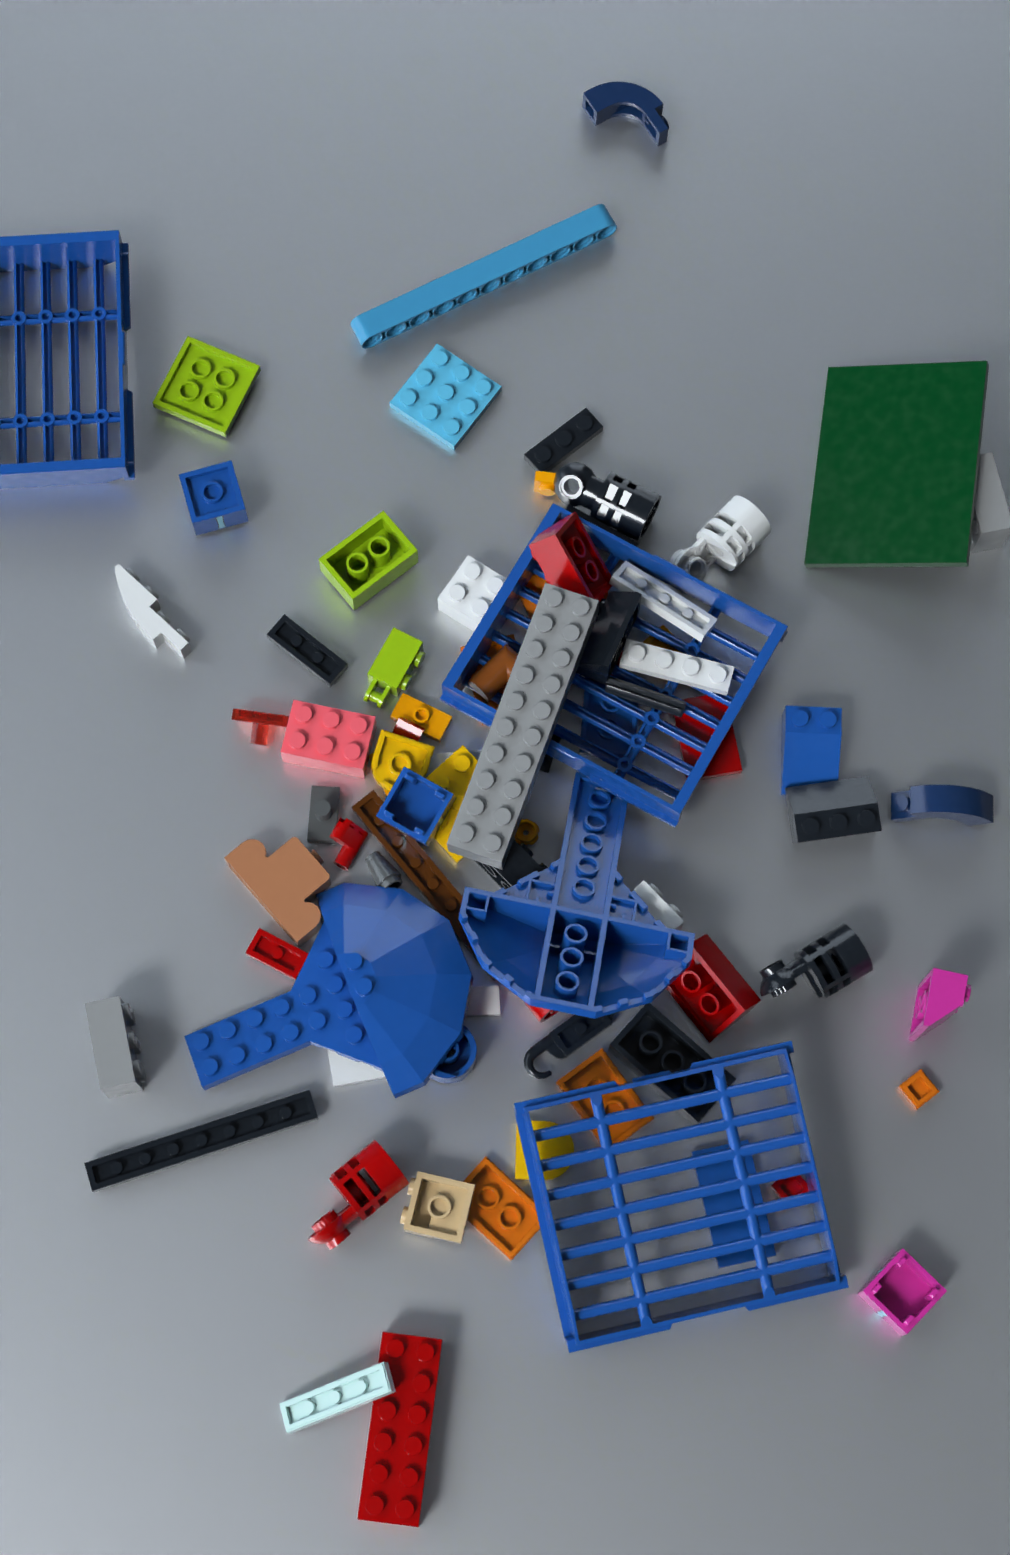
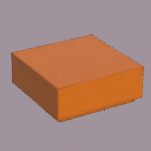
M922 1069L897 1087L915 1110L940 1092Z

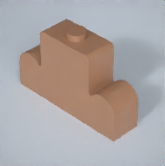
M292 837L268 857L263 843L259 840L249 839L224 857L228 867L299 948L319 932L323 924L321 912L318 906L311 902L316 898L317 894L324 892L331 886V879L329 873L321 865L324 861L314 849L309 852L297 837Z

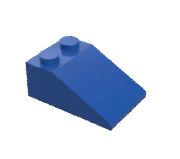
M785 706L782 714L781 795H785L784 788L836 781L839 779L842 708Z

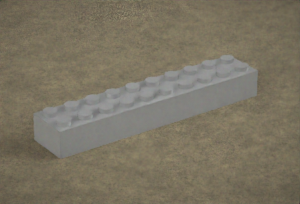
M545 583L446 843L449 852L503 870L597 618L599 600Z

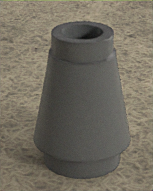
M379 851L371 853L365 859L376 886L399 888L402 885L401 873Z

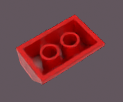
M576 512L571 513L538 534L528 545L533 558L544 572L548 584L599 600V602L612 587L609 584L612 576Z
M708 934L694 940L690 966L666 988L709 1043L744 1017L761 1001Z

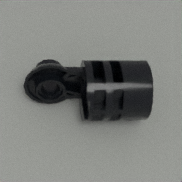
M579 462L567 463L560 467L555 474L553 483L555 493L563 503L574 507L583 506L591 510V517L640 542L650 526L661 500V495L640 485H635L632 481L626 478L623 479L613 472L607 476L605 481L597 478L592 469ZM572 478L578 481V492H574L569 488V479Z
M842 924L795 952V960L787 965H784L781 959L761 970L760 974L763 979L760 985V994L762 997L771 993L773 998L796 986L797 983L794 979L802 974L814 994L818 998L823 997L826 999L873 970L872 961L857 934L848 925Z

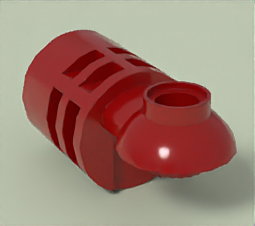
M373 1140L331 1174L330 1181L349 1205L339 1213L332 1209L311 1226L315 1232L307 1240L315 1244H326L329 1250H332L351 1234L347 1229L348 1225L358 1217L362 1221L367 1219L409 1184L404 1174L376 1140ZM361 1169H363V1171L367 1174L370 1180L378 1188L377 1191L374 1192L370 1185L359 1173Z

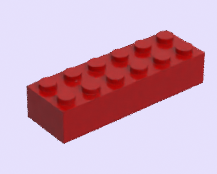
M382 1332L378 1364L388 1362L396 1392L373 1401L358 1520L419 1527L443 1344L442 1339Z

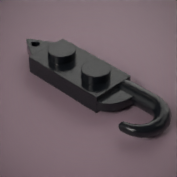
M614 1013L595 1019L578 1015L572 1016L526 1052L524 1067L527 1073L537 1079H545L551 1076L552 1072L550 1070L539 1072L534 1068L533 1062L535 1058L545 1051L557 1059L569 1057L613 1024L611 1020Z

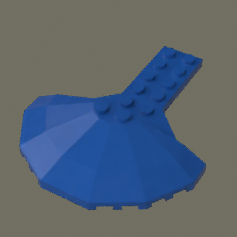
M576 772L560 859L550 863V867L540 872L536 870L519 879L517 884L507 889L503 887L495 892L465 886L458 919L481 968L528 1005L595 1019L652 1003L690 966L695 933L667 928L660 919L656 921L640 896L635 891L631 892L623 883L624 878L617 871V864L628 802L591 783L590 777L581 772Z
M342 883L317 894L316 897L324 922L291 991L184 1036L202 1088L204 1090L210 1089L310 1045H315L322 1049L326 1048L336 1052L338 1055L356 1062H363L377 1070L383 1071L395 1098L426 1086L431 1074L439 1064L445 1061L447 1053L454 1044L463 1037L464 1020L469 1006L468 999L474 980L450 920L399 888Z

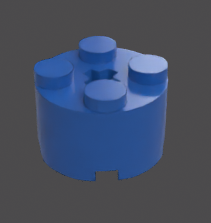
M465 1025L463 1026V1037L452 1047L454 1055L450 1054L442 1064L438 1065L431 1074V1079L445 1084L456 1083L465 1079L473 1070L477 1058V1046L472 1033Z

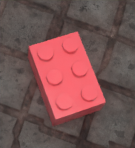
M293 700L281 748L282 760L291 764L365 779L369 754H371L377 729L376 716Z

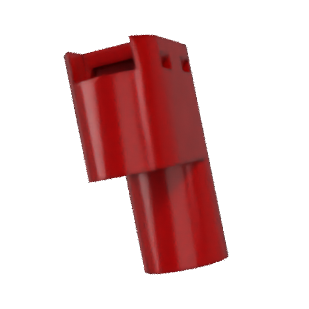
M340 817L330 834V837L342 846L333 863L346 871L349 870L368 836L364 829L347 818L344 820Z

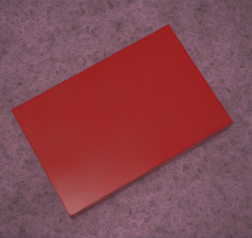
M707 695L682 699L719 720L722 719L728 709V706ZM685 713L682 717L673 715L676 727L706 743L709 742L715 731L713 728ZM733 724L700 780L742 773ZM678 741L682 760L695 766L702 753Z

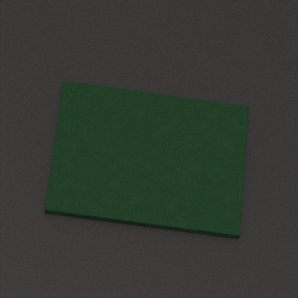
M988 361L828 367L804 561L806 568L969 566L989 370Z

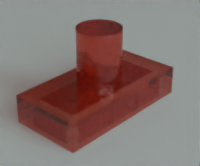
M233 709L232 720L253 723L250 744L267 746L269 725L287 728L289 716Z

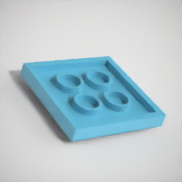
M436 344L389 403L392 409L455 450L500 394L502 386L439 344Z

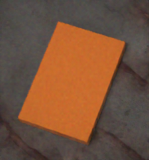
M601 1048L556 1081V1085L562 1092L610 1081H615L619 1085L627 1083V1080L603 1048ZM633 1088L602 1095L606 1114L644 1105ZM590 1098L570 1102L581 1119L594 1117ZM649 1116L610 1125L609 1130L612 1144L627 1140L654 1120V1117ZM597 1129L590 1130L600 1143Z
M485 1157L463 1181L475 1184L476 1186L467 1221L512 1261L540 1230L535 1203L528 1194L491 1160Z

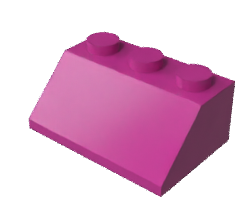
M933 968L918 985L908 1040L916 1041L948 1020L954 1013H957L959 1008L963 1007L964 1002H968L971 993V985L967 984L968 975Z

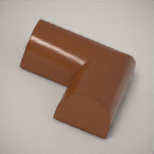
M505 644L468 681V685L489 702L507 684L518 653L508 644Z

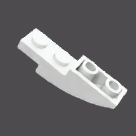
M117 564L114 567L117 583L125 605L139 630L156 649L165 641L185 659L192 652L189 645L190 638L181 629L174 630L169 625L171 621L160 611L161 608L157 600L159 595L149 585L146 587L142 586L138 582L140 578L130 568L125 570L121 565Z

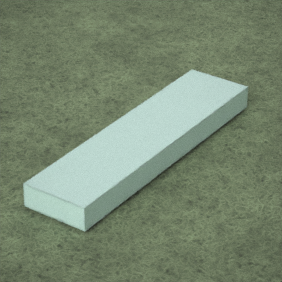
M381 1362L279 1404L286 1432L294 1433L395 1393L396 1390L388 1362Z

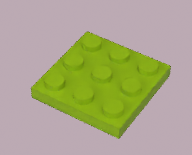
M187 336L152 402L153 407L223 437H227L261 368L255 363Z

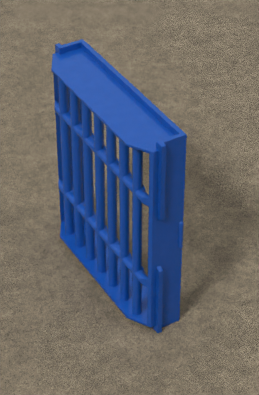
M119 230L0 237V273L14 272V313L12 315L0 316V327L14 326L16 400V415L14 418H0V429L16 428V464H0V489L107 483L124 478V481L135 480L133 393L128 390L127 330L131 329L128 243H122ZM116 261L117 309L105 310L104 265ZM93 267L94 309L92 311H78L77 268ZM67 269L68 310L66 312L52 313L51 270ZM40 270L41 311L39 314H25L24 271ZM117 320L119 412L107 411L105 321ZM94 321L97 411L95 413L81 414L78 322ZM68 323L70 412L67 415H54L52 324ZM41 324L43 414L41 416L27 417L25 325ZM120 422L121 457L109 458L108 423ZM97 424L98 459L82 460L81 425ZM70 425L71 460L54 461V426ZM43 427L44 462L27 463V428Z
M553 503L528 545L538 534L567 517L571 512ZM579 517L593 544L610 554L605 565L611 576L619 559L624 562L628 561L643 572L710 606L711 608L708 613L715 618H718L720 613H723L769 637L762 650L758 651L715 627L707 635L755 661L748 674L734 668L732 679L741 683L734 697L729 694L726 696L692 687L728 706L724 716L719 720L686 702L684 711L686 715L715 730L708 743L661 719L660 716L663 711L654 708L651 711H646L622 697L607 693L605 688L577 673L575 674L572 684L644 723L638 733L634 735L566 698L563 706L564 710L626 742L630 746L624 757L620 758L557 724L554 735L617 769L612 773L553 740L550 741L546 754L590 777L591 783L676 828L685 805L777 645L779 642H783L787 635L788 626L691 576L686 570L657 555H651ZM528 545L442 683L440 701L488 727H491L497 710L466 694L463 690L467 687L475 691L468 685V681L472 678L473 672L475 673L480 664L484 666L491 659L486 653L493 641L501 646L508 644L517 653L520 651L522 644L500 633V630L507 619L528 630L531 619L513 609L518 603L520 596L537 605L541 594L526 587L533 574L546 580L544 572L533 558ZM637 617L633 627L684 654L729 665L700 650L704 640L700 642L693 638L691 642L687 643L640 617ZM615 665L612 672L613 676L682 700L673 695L679 683L668 680L665 687L661 689L628 670ZM498 692L491 701L499 704L503 694ZM653 727L701 752L702 754L695 766L647 742L646 739ZM639 751L687 775L688 778L681 790L633 765L632 763ZM628 774L673 798V804L671 805L625 780V775Z
M792 1041L691 1063L689 1069L672 1073L667 1070L633 1078L631 1082L619 1085L615 1081H610L514 1103V1113L563 1335L569 1353L670 1330L673 1323L745 1307L748 1311L849 1288L846 1275L840 1273L790 1057V1053L794 1052ZM777 1055L781 1069L780 1075L731 1086L727 1085L723 1067ZM712 1070L716 1086L714 1090L608 1114L605 1112L602 1099L603 1094ZM781 1086L785 1087L788 1104L734 1116L731 1098ZM590 1098L594 1117L533 1130L529 1111ZM715 1101L720 1103L722 1119L612 1144L609 1130L610 1125ZM791 1115L795 1133L741 1145L737 1127ZM597 1129L601 1146L540 1160L536 1142ZM726 1130L729 1148L619 1173L615 1155ZM798 1145L801 1163L748 1175L744 1157ZM604 1158L607 1176L547 1190L543 1172ZM733 1160L736 1173L735 1178L625 1202L622 1188L624 1184ZM805 1174L809 1192L763 1203H754L751 1186ZM607 1188L611 1189L613 1206L553 1219L550 1201ZM738 1189L740 1191L743 1204L741 1208L632 1233L629 1214ZM812 1204L815 1222L761 1234L758 1216ZM617 1217L620 1236L560 1249L556 1231ZM743 1219L747 1221L749 1237L639 1262L635 1244ZM819 1234L822 1247L821 1252L768 1264L764 1246ZM624 1248L627 1261L626 1266L566 1279L563 1261ZM753 1249L756 1267L649 1292L645 1291L642 1274ZM823 1263L826 1264L828 1277L774 1289L772 1275ZM630 1277L634 1292L632 1296L573 1309L569 1291ZM760 1278L763 1292L651 1317L649 1304ZM637 1307L640 1321L578 1335L576 1321Z

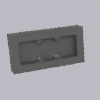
M312 786L307 834L308 843L336 844V841L330 837V834L338 822L340 787Z

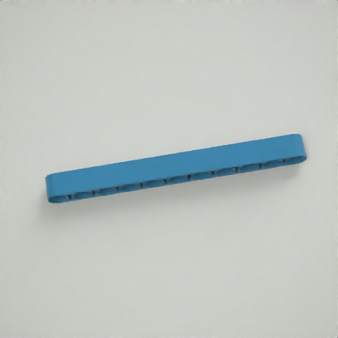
M604 204L595 205L356 316L350 322V326L362 348L374 347L611 236L616 231L617 225Z

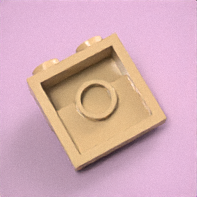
M418 1171L416 1178L411 1177L407 1195H411L409 1207L404 1206L400 1219V1224H404L403 1230L429 1238H438L462 1244L476 1187L475 1184Z

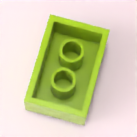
M383 510L320 557V571L355 611L418 563V550Z

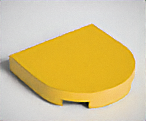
M381 729L371 760V770L374 779L383 789L390 792L404 767L425 778L435 747Z
M531 1120L533 1130L559 1125L551 1121ZM516 1126L515 1180H529L518 1126ZM570 1135L536 1142L540 1160L574 1152V1143ZM570 1166L543 1172L545 1181L558 1178Z

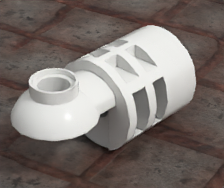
M735 495L697 533V541L690 548L676 551L672 555L670 562L686 570L688 574L701 581L713 562L723 569L732 571L770 534V523L760 509L751 501Z

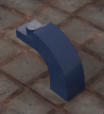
M608 82L595 86L583 93L582 107L595 126L613 117L627 116L639 121L657 146L667 142L669 125L665 117L662 116L663 103L648 89L628 82Z
M957 785L910 786V790L891 793V820L897 823L927 818H943L955 820L967 826L993 823V795L979 789Z

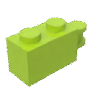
M393 627L367 673L370 686L363 700L366 702L370 700L376 703L378 708L382 709L390 694L398 697L401 690L406 691L413 678L410 675L415 666L419 668L424 660L426 653L423 652V641ZM376 688L384 690L383 694L375 691Z

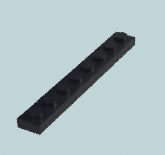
M307 1090L84 1164L92 1192H97L319 1118L311 1092Z

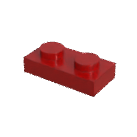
M261 928L258 929L245 952L247 956L295 981L309 954Z

